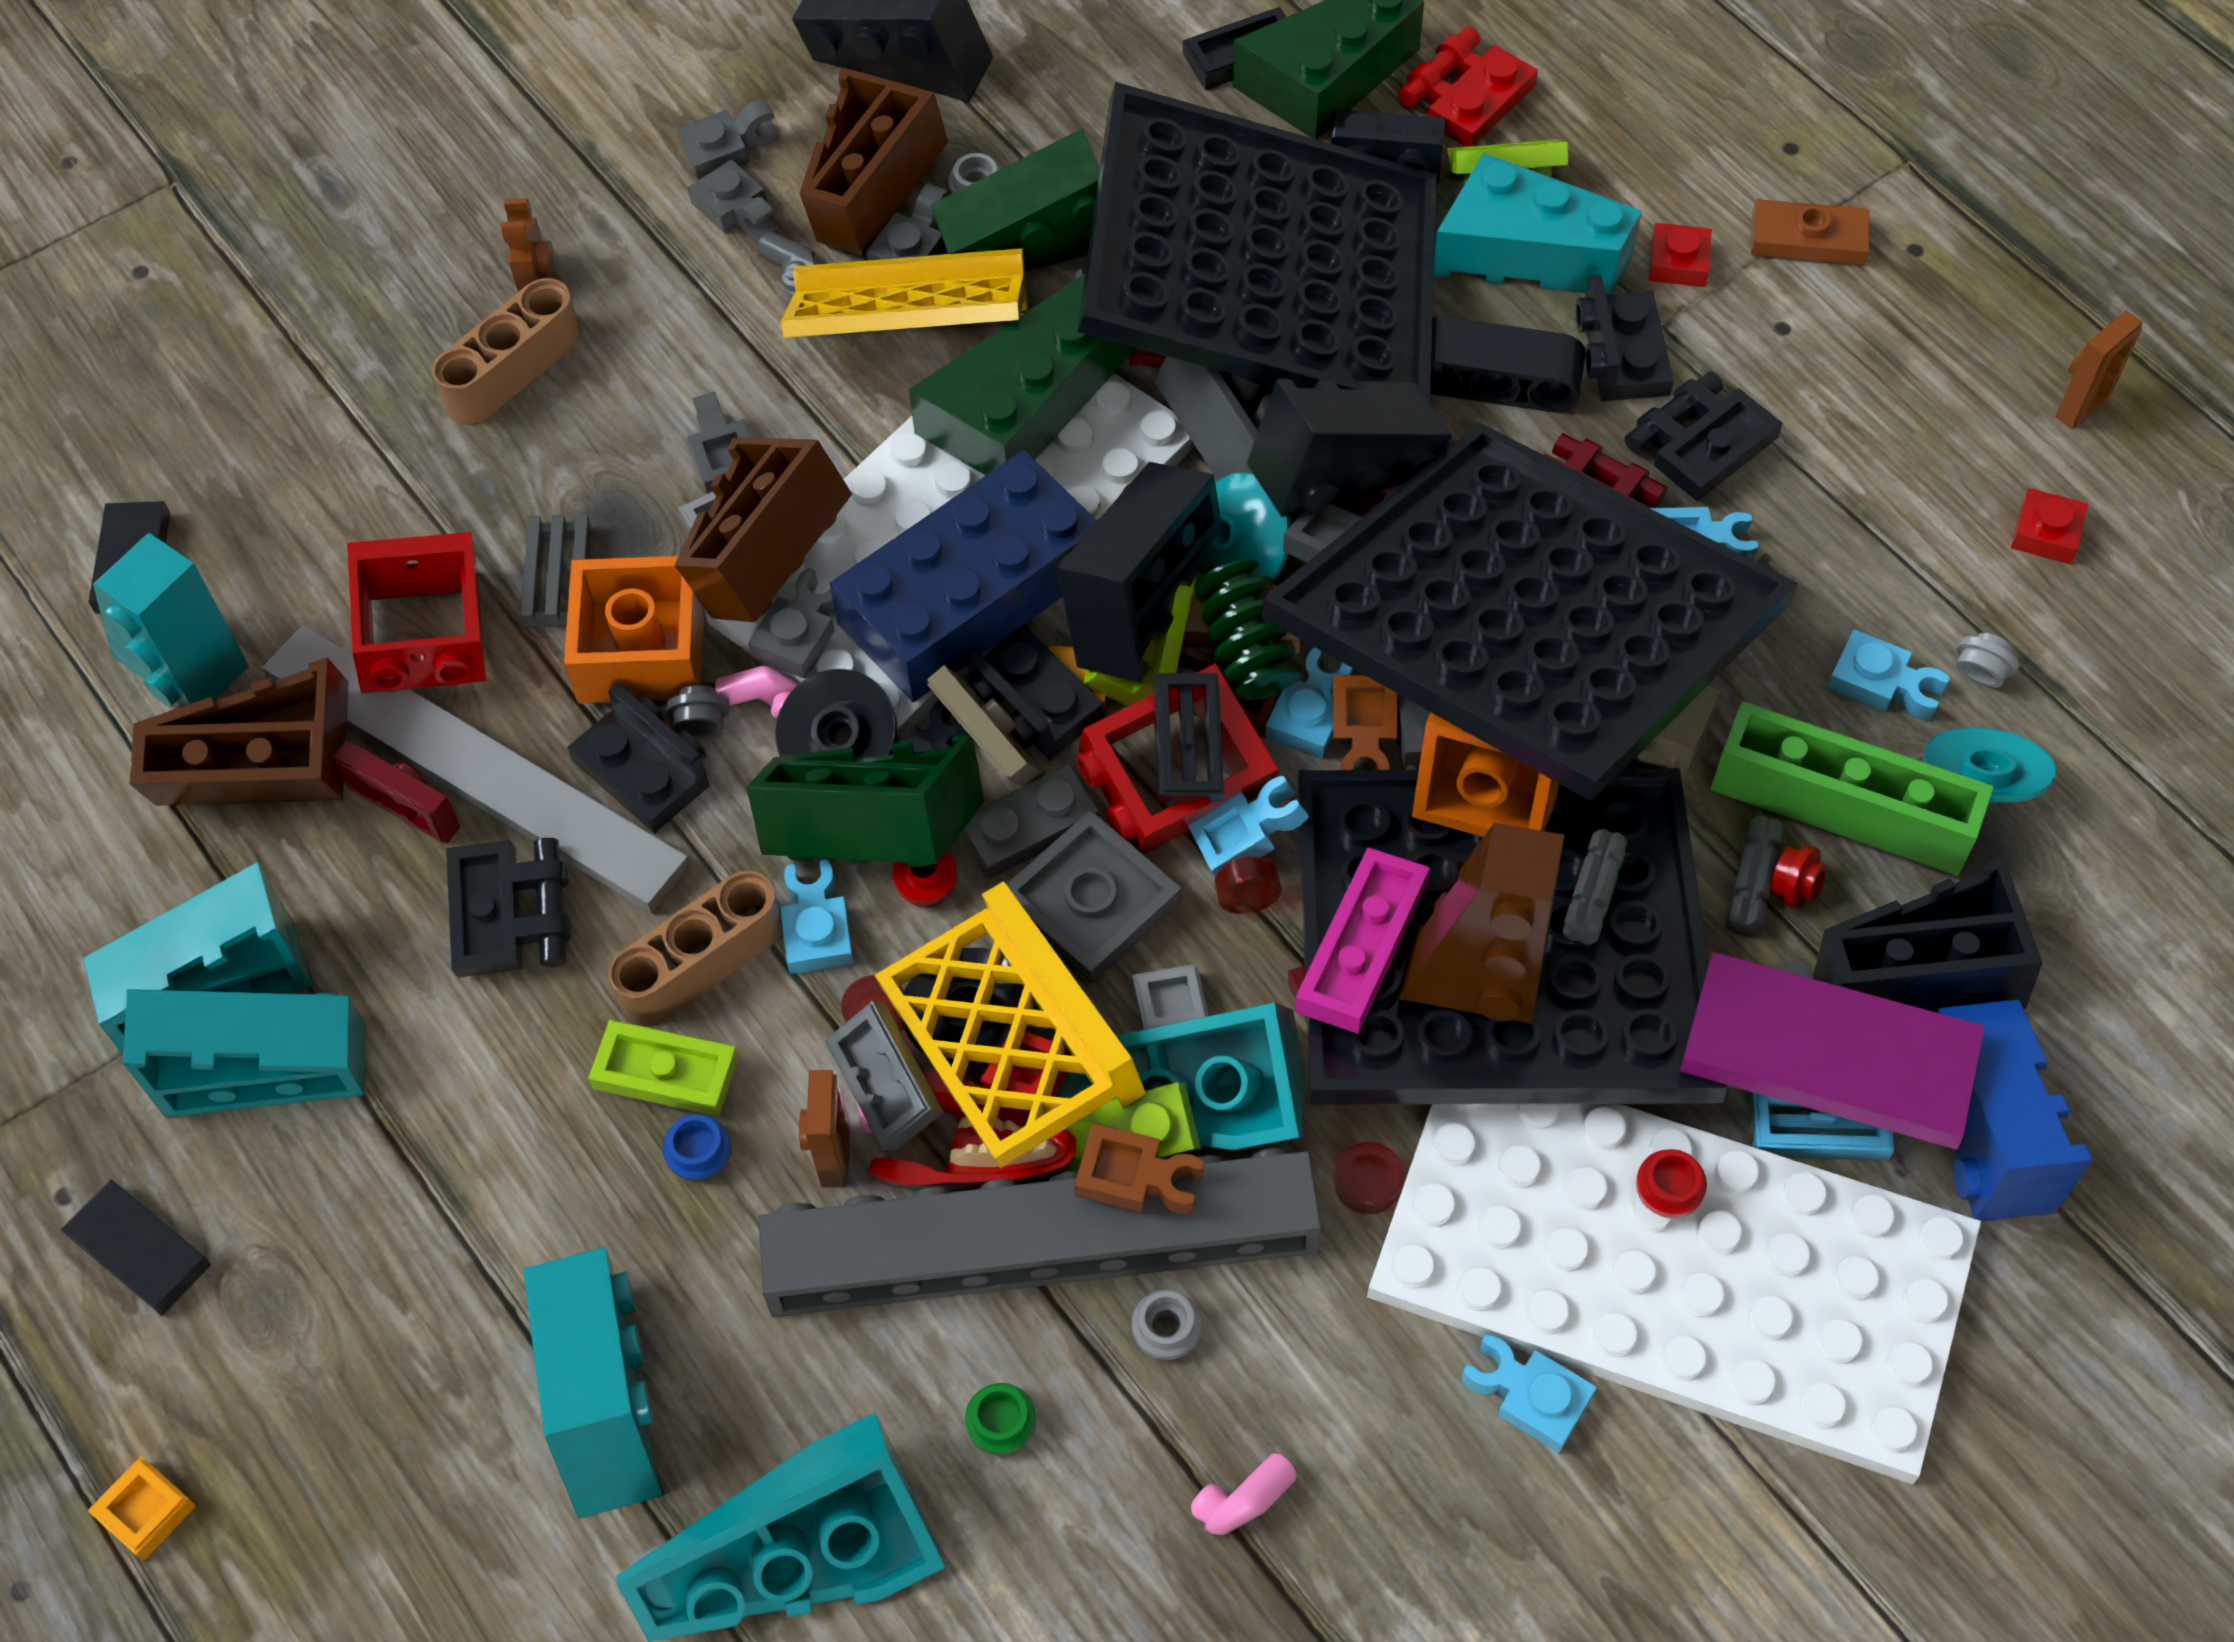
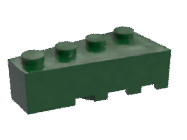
M1083 274L1021 315L1019 320H1014L910 388L909 396L914 434L985 476L1022 450H1025L1035 460L1136 348L1077 332L1085 274Z

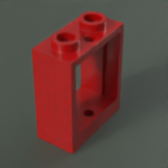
M472 532L347 543L352 654L361 694L382 691L394 692L403 689L443 685L456 686L463 683L487 681L478 572ZM411 560L418 561V562L415 563V564H409V563H407L408 561H411ZM462 592L465 635L374 644L372 600Z
M1216 663L1197 673H1218L1222 757L1233 774L1224 779V796L1222 801L1209 802L1208 797H1197L1196 802L1181 801L1153 816L1149 813L1110 745L1154 723L1153 694L1084 728L1082 731L1078 749L1079 754L1075 757L1079 771L1087 785L1091 789L1099 787L1108 801L1110 807L1106 809V813L1112 829L1126 841L1130 840L1133 846L1143 855L1189 832V824L1242 792L1249 801L1258 797L1263 786L1274 779L1279 770ZM1168 688L1170 715L1179 711L1178 688ZM1192 688L1193 708L1205 727L1203 688Z

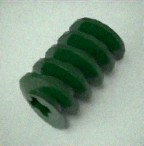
M1253 559L1235 561L1212 569L1199 577L1194 585L1195 598L1203 604L1201 607L1202 621L1210 627L1207 631L1209 644L1217 649L1214 653L1215 663L1219 669L1224 671L1222 675L1236 699L1241 701L1269 697L1295 684L1302 678V671L1296 666L1281 668V664L1294 657L1295 649L1290 644L1274 645L1275 641L1280 640L1288 632L1261 617L1264 599L1260 598L1273 590L1274 582L1268 576L1253 577V574L1260 568L1259 562Z

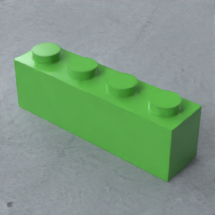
M1742 701L1723 749L1710 791L1958 876L1977 840L1994 786Z

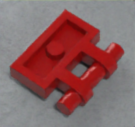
M1465 27L1458 35H1449L1438 45L1436 49L1437 55L1428 63L1417 65L1408 74L1407 83L1398 91V98L1406 107H1414L1421 99L1429 103L1431 106L1428 110V117L1445 118L1444 133L1467 147L1475 146L1536 86L1538 69L1496 45H1493L1482 57L1472 52L1481 41L1479 33L1472 27ZM1450 71L1460 76L1453 85L1442 80Z

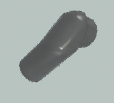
M767 231L759 242L758 255L782 267L783 275H781V282L787 291L794 295L793 270L795 266L817 265L814 251L773 231Z

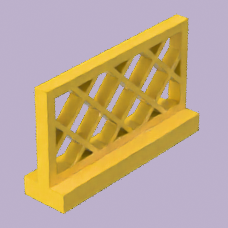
M1023 248L795 266L793 270L795 293L781 319L783 338L1019 320L1021 311L1028 309Z
M1004 881L981 894L987 906L986 909L875 974L880 987L1000 1169L1116 1098L1124 1109L1146 1095L1131 1056ZM986 934L993 942V947L987 964L959 961L964 947ZM1004 959L1009 966H1002ZM921 973L938 975L930 998L905 996L898 988ZM953 977L981 980L973 1003L945 1000ZM996 982L1022 984L1024 986L1018 1008L988 1005ZM1034 1003L1037 1004L1040 1010H1032ZM916 1013L924 1014L922 1021H920ZM939 1016L968 1019L960 1043L932 1039ZM983 1021L1012 1024L1004 1048L975 1045ZM1027 1026L1052 1028L1056 1031L1049 1053L1019 1050ZM1066 1047L1072 1056L1064 1055ZM946 1058L954 1059L952 1067L950 1066ZM969 1061L999 1064L991 1089L963 1086L962 1081ZM1014 1066L1044 1069L1036 1094L1006 1091ZM1058 1071L1086 1074L1093 1084L1070 1099L1051 1096ZM976 1104L985 1105L983 1113H981ZM1000 1107L1031 1110L1025 1127L1002 1141L999 1140L993 1128Z

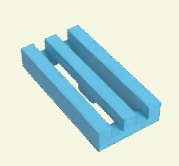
M1749 1092V1106H1752L1753 1110L1750 1120L1751 1131H1754L1755 1137L1752 1143L1754 1148L1782 1157L1890 1160L1894 1153L1892 1131L1829 1113H1811L1810 1115L1769 1114V1107H1807ZM1771 1132L1870 1134L1877 1136L1775 1134Z

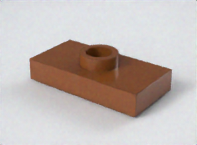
M1755 199L1752 211L1751 255L1856 265L1866 264L1869 254V209Z
M2127 310L2124 311L2091 339L2077 354L2068 369L2073 377L2055 416L2072 429L2074 426L2080 425L2110 399L2143 328L2141 327L2143 323L2141 320Z
M809 1070L807 1109H801L799 1118L801 1150L811 1151L821 1187H845V1183H848L851 1126L838 1076L834 1074L833 1070Z

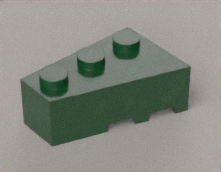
M1325 0L1235 39L1233 87L1307 136L1317 140L1334 125L1335 109L1351 110L1420 49L1424 1Z
M1083 128L930 204L948 254L1023 248L1025 271L1088 255L1101 160Z
M969 734L952 736V748L920 752L914 751L913 741L898 742L892 744L893 755L855 759L853 748L773 757L746 787L761 855L787 856L794 861H806L813 858L845 859L846 862L851 864H864L871 861L903 862L909 867L937 864L984 803L973 738Z

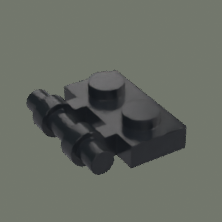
M1710 371L1698 380L1689 379L1675 389L1671 401L1662 408L1653 407L1638 418L1637 427L1624 437L1626 446L1634 454H1641L1651 445L1656 447L1661 445L1662 448L1656 454L1654 467L1697 502L1779 438L1783 424L1740 388L1724 400L1720 399L1717 394L1722 391L1723 383L1717 374ZM1687 417L1700 418L1687 429L1679 424Z
M548 837L535 840L533 842L534 861L517 863L516 848L510 840L446 848L451 967L458 978L523 969L521 948L523 944H539L540 964L542 966L558 967L566 964L565 942L571 939L570 917L563 915L562 888L568 885L567 863L560 860L558 839ZM518 890H536L538 915L520 917Z

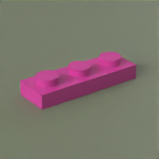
M1369 847L1367 848L1299 988L1295 999L1296 1013L1359 1034L1429 882L1430 867Z

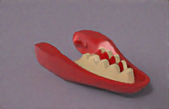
M935 1070L922 1071L943 1109V1113L953 1115L957 1122V1130L946 1169L938 1171L912 1161L884 1157L871 1160L868 1174L874 1180L888 1186L908 1189L944 1187L952 1191L980 1188L983 1184L998 1179H1012L1018 1182L1031 1180L1065 1170L1075 1156L1076 1139L1072 1133L1064 1129L1000 1169ZM963 1078V1086L983 1088ZM976 1104L981 1113H983L985 1105ZM1000 1107L993 1128L999 1140L1002 1141L1025 1127L1030 1111Z

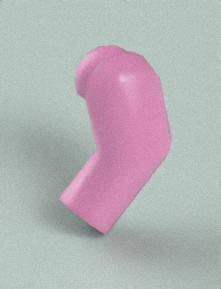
M759 666L717 678L715 690L717 695L729 700V706L759 699L770 705L772 716L778 718L779 711L787 696L800 683L770 666Z
M1273 1453L1230 1496H1227L1219 1485L1208 1484L1193 1500L1191 1513L1196 1519L1206 1524L1204 1527L1205 1531L1215 1535H1226L1265 1513L1295 1482L1297 1478L1296 1470L1284 1456Z

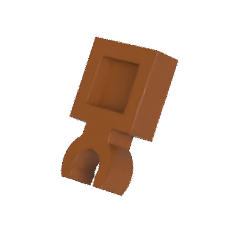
M527 198L504 199L508 222H502L501 224L504 241L510 247L509 265L518 292L531 282L543 279L545 275H552L554 272L552 243L550 240L543 241L537 219L532 217L530 202Z
M1334 675L1332 678V740H1351L1350 751L1343 758L1340 770H1353L1355 762L1361 759L1371 761L1376 770H1390L1386 755L1379 749V741H1395L1397 739V693L1365 675Z
M1093 1123L1074 1185L1075 1196L1143 1213L1147 1195L1159 1197L1163 1205L1172 1212L1191 1214L1195 1208V1195L1178 1191L1172 1184L1176 1179L1184 1176L1202 1180L1204 1161L1190 1154H1178L1167 1160L1159 1159L1160 1139Z

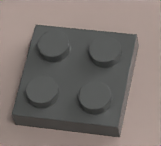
M1091 810L1006 884L1053 950L1090 983L1095 981L1182 901V888Z

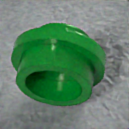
M1007 1383L988 1385L975 1393L967 1405L965 1412L967 1433L971 1441L986 1453L993 1455L1014 1453L1024 1447L1034 1433L1036 1413L1033 1402L1017 1386Z

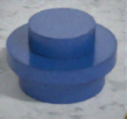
M691 1114L680 1118L668 1130L663 1141V1155L669 1169L678 1177L690 1181H701L713 1177L725 1167L731 1154V1141L726 1128L718 1120L707 1115Z

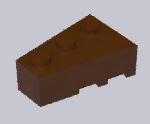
M842 67L838 78L841 89L835 104L829 105L825 116L828 127L823 142L816 143L799 194L816 242L863 256L949 142L934 92Z
M732 438L727 449L733 458L726 475L724 473L715 475L710 486L716 496L709 513L707 511L698 513L675 563V567L712 619L756 622L760 616L768 611L772 605V599L788 578L803 565L807 553L823 532L835 523L837 514L852 496V492L819 440Z
M326 657L309 663L310 669L275 681L268 677L250 683L251 689L216 701L209 697L136 722L133 726L129 785L155 806L343 800L344 779L334 762L333 755L346 741L349 681Z
M1493 823L1461 867L1457 882L1448 893H1442L1435 903L1432 916L1424 926L1419 925L1412 934L1398 999L1482 1014L1496 1021L1514 1020L1532 1024L1544 963L1564 835Z

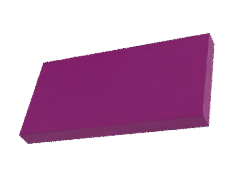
M1712 952L1680 1072L1958 1150L1964 1135L1985 1026Z

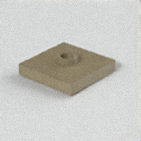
M945 665L927 679L929 688L1007 779L1025 786L1045 774L1011 734L1018 726L994 698L985 703L966 679Z

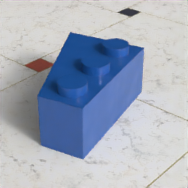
M2010 1000L1939 1008L1937 1012L1939 1014L1985 1026L1964 1135L1958 1150L1955 1149L1957 1158L1954 1161L1953 1175L1958 1195L1961 1199H1968L1973 1219L1979 1221L2055 1213L2093 1160L2086 1144H2070L2060 1122L2061 1118H2068L2069 1107L2063 1094L2048 1095L2038 1070L2046 1069L2047 1059L2020 1001Z

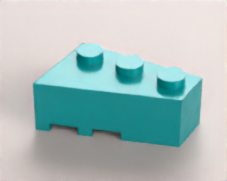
M1483 153L1437 231L1434 253V277L1450 279V271L1486 275V283L1503 284L1504 277L1538 280L1540 281L1539 288L1586 293L1588 277L1601 275L1605 294H1612L1633 256L1642 211Z
M127 989L122 1063L165 1118L365 1095L366 1024L349 995L332 993L280 994Z
M606 1247L523 1268L544 1437L578 1519L662 1496L648 1424L654 1423L653 1408L647 1385L644 1380L639 1381L637 1368L645 1366L643 1348L636 1325L628 1326L626 1314L636 1312L635 1297L627 1271L615 1274Z

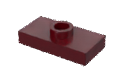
M346 740L333 755L334 762L350 791L441 843L443 841L448 843L461 826L447 796L428 786L422 775L411 766L400 761L393 766L349 740Z

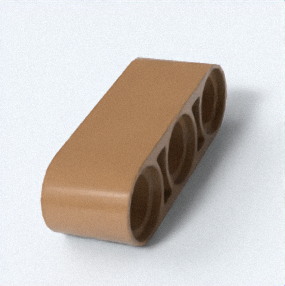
M543 278L526 285L435 360L432 368L433 377L445 410L452 420L460 424L470 425L480 423L489 418L579 342L581 336L579 322L570 291L563 282L557 279Z
M755 871L737 872L621 950L610 964L609 981L624 1017L633 1024L640 1026L657 1025L667 1020L771 947L779 939L783 928L779 903L770 879L762 873ZM748 907H762L757 914L743 917L738 915ZM696 943L710 944L702 952L696 954L684 953L690 946ZM643 980L656 981L651 988L645 991H631L637 983Z

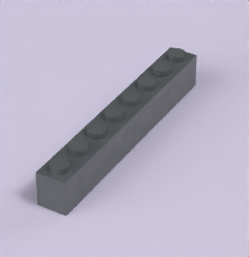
M1276 1147L1260 1150L1253 1154L1251 1158L1224 1161L1219 1156H1199L1198 1158L1204 1161L1203 1179L1197 1180L1184 1176L1176 1179L1172 1184L1178 1191L1195 1195V1208L1191 1214L1172 1212L1163 1205L1159 1197L1147 1195L1143 1213L1076 1197L1074 1185L1078 1171L1058 1173L1050 1177L1047 1182L1020 1184V1182L1012 1179H998L983 1184L978 1190L953 1192L944 1187H929L916 1191L912 1197L884 1200V1198L876 1195H860L846 1200L844 1205L816 1208L808 1203L786 1204L779 1207L775 1213L758 1215L763 1296L771 1317L1317 1254L1321 1227L1309 1152L1292 1153L1289 1149Z

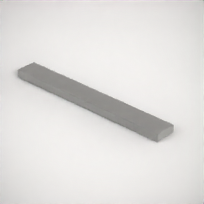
M304 625L262 667L266 677H270L275 681L310 669L309 663L328 657L349 681L346 728L534 842L537 839L548 837L558 839L560 858L651 914L691 867L688 856L414 691L403 689L394 692L382 691L361 694L353 655Z

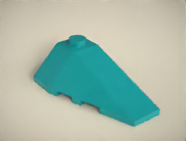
M1270 1003L1116 1035L1131 1056L1145 1091L1176 1082L1186 1084L1201 1146L1238 1151L1302 1138L1305 1072L1293 1009L1277 1003ZM1070 1073L1055 1097L1070 1099L1093 1084L1086 1074Z
M875 1412L809 1444L616 1576V1581L648 1642L735 1627L743 1617L786 1610L787 1617L811 1613V1605L853 1598L855 1605L879 1601L946 1567L907 1475Z

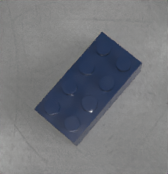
M1022 450L832 580L830 588L837 624L914 703L931 691L927 685L929 684L927 679L943 665L955 673L966 666L963 655L972 647L982 655L1063 597L1062 590L1057 583V566L1064 556L1069 554L1091 529L1096 519L1025 450Z

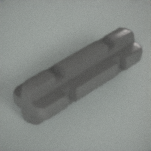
M1758 815L1751 819L1733 891V900L1726 922L1728 928L1733 932L1743 933L1747 936H1755L1761 932L1767 912L1768 898H1770L1772 879L1778 863L1779 848L1782 845L1785 831L1784 824L1779 819H1769L1764 815Z
M1604 828L1597 830L1592 835L1588 847L1589 852L1584 859L1572 896L1573 901L1569 905L1565 917L1563 933L1570 941H1580L1585 945H1591L1599 938L1603 925L1602 921L1604 916H1606L1618 878L1617 874L1625 856L1627 840L1620 832L1611 833Z

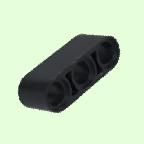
M1433 317L1430 394L1547 412L1567 411L1576 406L1579 401L1586 349L1580 340L1563 333L1453 317Z

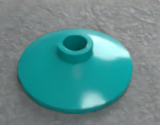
M1252 473L1228 475L1216 482L1222 526L1200 570L1204 575L1208 571L1224 564L1253 559L1259 562L1260 566L1258 571L1253 574V577L1268 576L1274 580L1281 572L1289 555L1283 552L1284 533L1292 525L1291 515L1281 517Z
M1968 727L1945 731L1932 738L1926 745L1924 752V763L1994 786L1989 803L2020 802L2039 797L2052 787L2056 775L2055 763L2043 748L2024 737L1997 729Z

